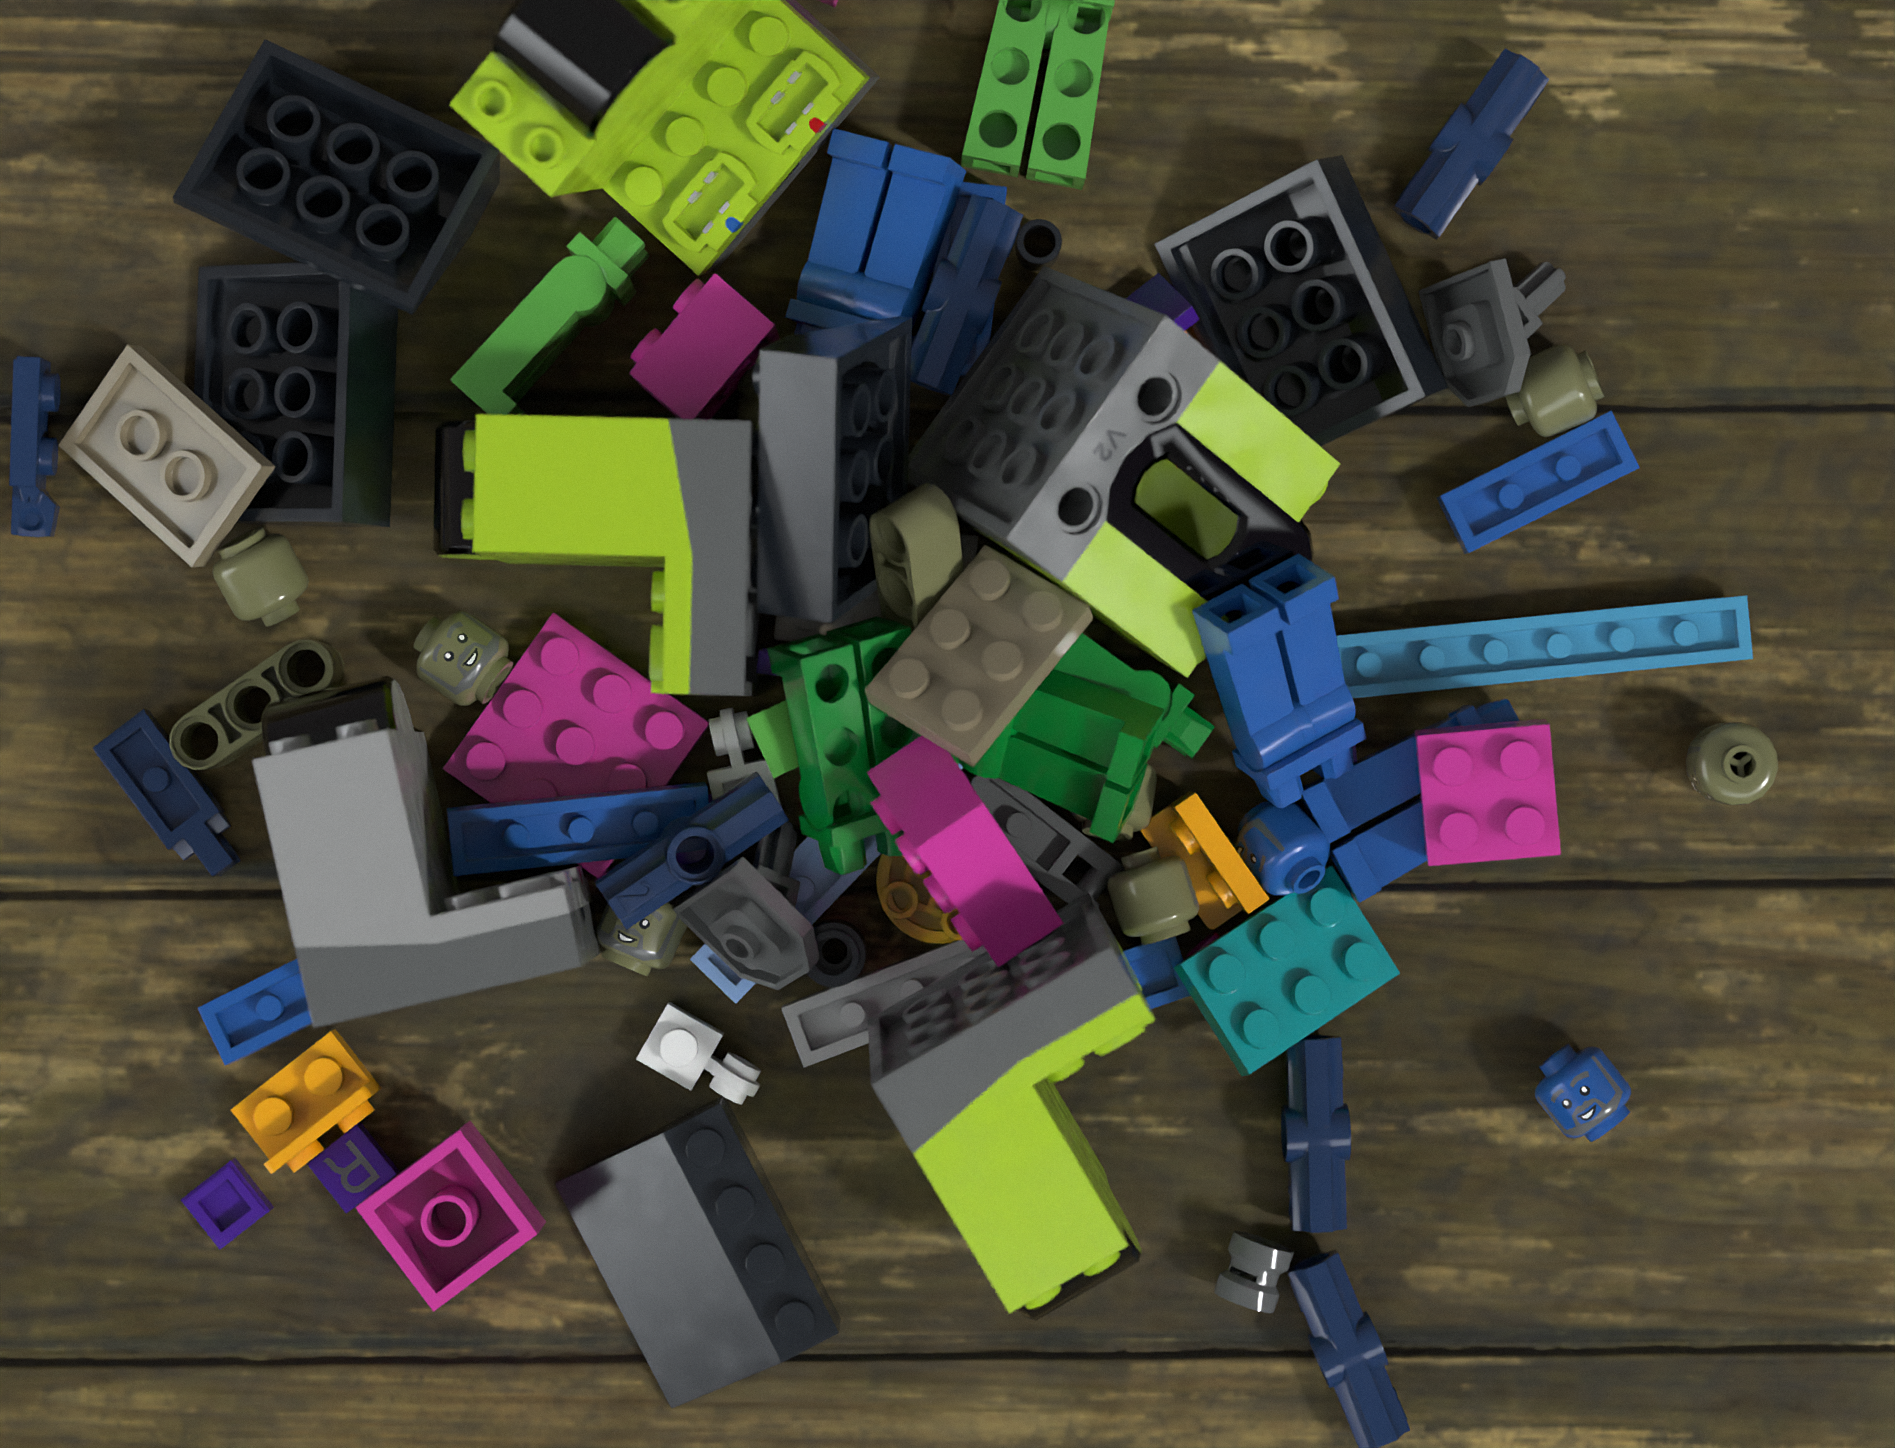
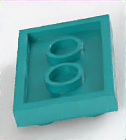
M1332 865L1325 868L1323 879L1312 890L1303 894L1294 892L1281 896L1173 967L1241 1076L1253 1073L1400 974Z

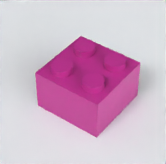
M714 274L706 284L699 279L691 283L673 306V309L679 313L678 317L663 334L656 328L650 331L635 348L630 357L636 362L634 368L629 372L630 375L644 390L678 419L711 420L736 392L741 377L749 368L755 365L757 358L760 356V349L780 340L775 324L717 274Z
M1545 718L1415 730L1428 866L1561 855L1550 724Z
M471 1121L467 1122L377 1189L356 1207L357 1211L433 1312L536 1236L546 1223L545 1219Z

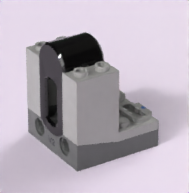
M385 675L271 701L262 712L261 727L266 757L254 759L253 764L313 1028L581 967L604 951L603 946L596 939L595 930L598 923L588 879L583 875L582 866L523 878L508 884L506 882L460 894L457 876H454L452 872L450 845L424 732L414 731L404 694L395 679Z

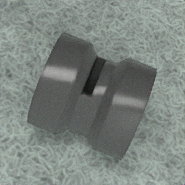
M1234 1230L1228 1246V1251L1232 1258L1228 1269L1219 1273L1214 1293L1240 1306L1264 1313H1274L1280 1296L1276 1284L1279 1275L1288 1271L1294 1251L1261 1236Z

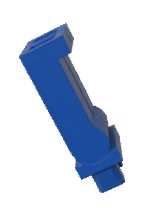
M833 128L827 152L833 158L808 261L799 279L797 300L790 299L785 317L797 323L794 334L898 316L912 317L913 329L967 170L949 157L898 144L892 146L886 141Z
M1299 554L1250 579L1251 589L1240 584L1192 610L1231 736L1237 747L1232 750L1236 767L1253 778L1261 795L1277 808H1284L1301 799L1304 790L1300 775L1312 769L1324 779H1337L1353 770L1352 746L1367 739L1363 723L1358 719H1354L1356 715L1355 704L1345 684L1330 606L1332 602L1339 599L1335 576ZM1293 581L1296 589L1287 594H1283L1276 589V587L1284 582ZM1239 610L1241 613V618L1231 624L1221 619L1229 611Z
M1499 699L1482 704L1476 708L1473 705H1463L1448 713V718L1424 729L1520 720L1509 700ZM1415 733L1357 760V762H1354L1353 770L1337 779H1324L1321 777L1303 786L1304 791L1300 801L1307 814L1325 834L1328 844L1350 833V830L1420 794ZM1421 797L1330 845V857L1345 886L1357 902L1360 903L1381 891L1383 886L1427 861Z

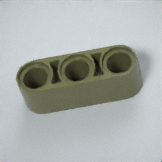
M930 483L918 486L872 514L869 519L881 616L884 619L911 627V633L964 571L956 511L945 493Z
M297 640L288 644L181 717L174 724L169 735V747L173 757L182 766L192 770L218 769L229 764L333 693L340 686L345 674L344 661L340 652L332 645L317 640ZM312 650L322 657L325 664V673L317 685L309 687L299 680L297 663L304 653ZM256 687L263 688L269 694L272 701V709L269 716L260 723L252 721L244 709L246 695ZM203 723L209 724L218 735L217 750L207 759L200 757L192 746L194 730Z

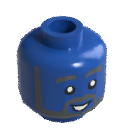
M1269 801L1263 802L1252 808L1240 821L1237 829L1238 837L1235 843V850L1266 892L1271 895L1283 896L1294 892L1303 894L1312 890L1321 882L1325 875L1324 867L1327 865L1331 853L1330 843L1328 844V839L1318 825L1297 803L1293 802L1284 808H1277Z
M1567 1044L1539 1066L1545 1077L1537 1085L1535 1097L1566 1137L1574 1139L1585 1135L1589 1142H1593L1610 1131L1630 1113L1625 1104L1631 1096V1088L1604 1052L1598 1047H1586L1576 1053L1570 1044Z

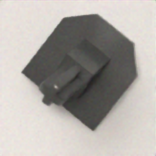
M1504 258L1490 261L1418 291L1437 363L1449 387L1448 389L1467 407L1484 404L1520 391L1530 357L1527 338L1543 324L1538 315L1565 291L1564 280L1566 275L1561 268H1555L1549 262H1541L1513 287L1507 261Z
M788 821L757 842L753 866L744 857L740 858L721 871L713 880L700 885L684 896L673 909L677 916L740 978L776 990L781 989L809 972L820 958L813 925L795 908L800 881L789 876L798 835L793 829L792 823Z

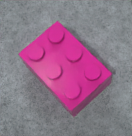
M920 736L867 772L881 795L871 802L873 808L892 835L903 829L905 834L894 840L916 874L922 875L928 870L931 871L932 875L924 879L923 882L942 911L946 914L957 908L960 912L951 921L972 952L984 946L996 965L1000 967L1064 924L948 751L924 736Z

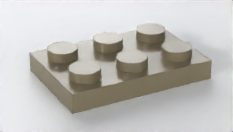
M127 344L58 445L191 567L206 566L276 467L141 345Z
M984 545L864 690L868 701L873 706L974 767L1093 620L1090 605Z

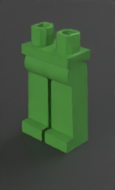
M999 0L962 153L961 167L1018 178L1042 49L1050 50L1026 179L1079 190L1083 189L1088 166L1108 23L1111 19L1115 0Z
M616 217L607 224L592 242L579 232L567 245L572 256L565 257L552 268L450 380L488 415H526L517 403L585 327L599 325L605 321L614 309L615 299L625 306L637 293L630 277L649 258V253L644 249V242Z

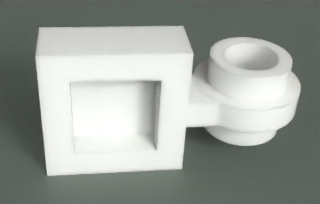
M733 707L720 710V717L709 719L710 732L716 755L729 754L731 766L707 772L713 800L757 772L781 805L775 778H773L765 759L745 763L743 751L755 748L753 734L746 720L748 718L747 711L734 713Z
M671 1002L665 1007L636 1060L689 1090L693 1089L703 1069H705L714 1076L709 1087L723 1097L740 1105L743 1104L747 1095L754 1097L760 1087V1084L756 1081L761 1072L758 1067L731 1052L727 1053L723 1061L712 1055L724 1035L722 1031Z

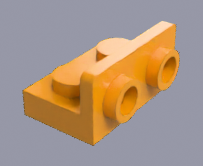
M1188 791L1152 816L1150 824L1140 830L1151 847H1158L1161 858L1177 856L1184 860L1199 902L1197 914L1207 928H1217L1241 910L1249 914L1269 900L1196 792Z
M334 1029L234 1106L231 1111L269 1158L263 1165L270 1174H273L285 1164L295 1173L324 1150V1147L317 1139L337 1124L345 1134L371 1114L375 1109L368 1099L380 1091L382 1087L338 1031Z

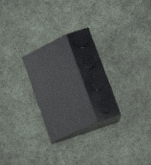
M264 39L172 198L173 203L413 315L470 238L499 186L500 150Z
M1343 155L1316 159L1155 243L1174 288L1192 305L1199 317V320L1192 327L1200 345L1320 447L1449 388Z
M301 262L199 267L194 393L276 466L236 523L330 527H390L398 324L397 307Z
M898 316L789 335L760 349V356L757 358L753 370L754 391L760 395L759 422L755 427L752 439L753 456L759 461V487L755 491L751 508L752 520L755 525H758V552L753 559L751 567V583L754 589H758L757 612L832 623L878 590L869 531V519L872 514L908 493L912 317Z
M720 1096L555 1182L567 1209L671 1409L778 1365L839 1333L841 1318L727 1098Z

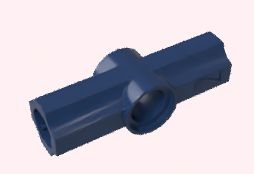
M1506 48L1501 52L1466 104L1464 105L1461 102L1428 148L1431 154L1397 198L1398 201L1392 209L1398 213L1404 222L1435 240L1441 236L1476 184L1481 186L1501 160L1514 140L1510 135L1544 91L1543 88L1550 79L1542 73L1540 67L1523 55L1513 53Z
M972 194L947 258L942 257L921 310L925 312L918 333L917 335L915 334L911 344V382L952 397L976 334H982L1002 284V281L998 278L1021 227L1020 222L1023 214L990 198Z
M755 772L691 816L680 817L671 821L663 829L660 837L594 880V882L627 930L692 885H702L713 880L720 873L723 864L786 823L789 819L761 776ZM690 836L706 838L707 851L699 862L687 865L677 862L676 850L684 839Z
M1308 1035L1285 1050L1286 1105H1282L1281 1144L1284 1162H1288L1290 1228L1293 1231L1319 1233L1347 1229L1345 1160H1350L1351 1124L1348 1105L1343 1103V1047H1341V1037L1338 1035Z
M1335 1249L1329 1252L1317 1253L1298 1261L1286 1271L1290 1279L1288 1281L1310 1328L1311 1334L1307 1336L1328 1387H1334L1358 1448H1379L1398 1440L1400 1436L1410 1431L1407 1417L1385 1369V1366L1389 1363L1379 1336L1367 1311L1362 1312L1339 1253Z

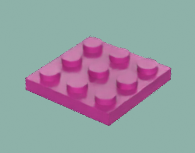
M552 613L443 769L490 803L667 786L709 727V721L671 694L651 693L650 679L561 616ZM614 859L577 864L599 878L605 874Z

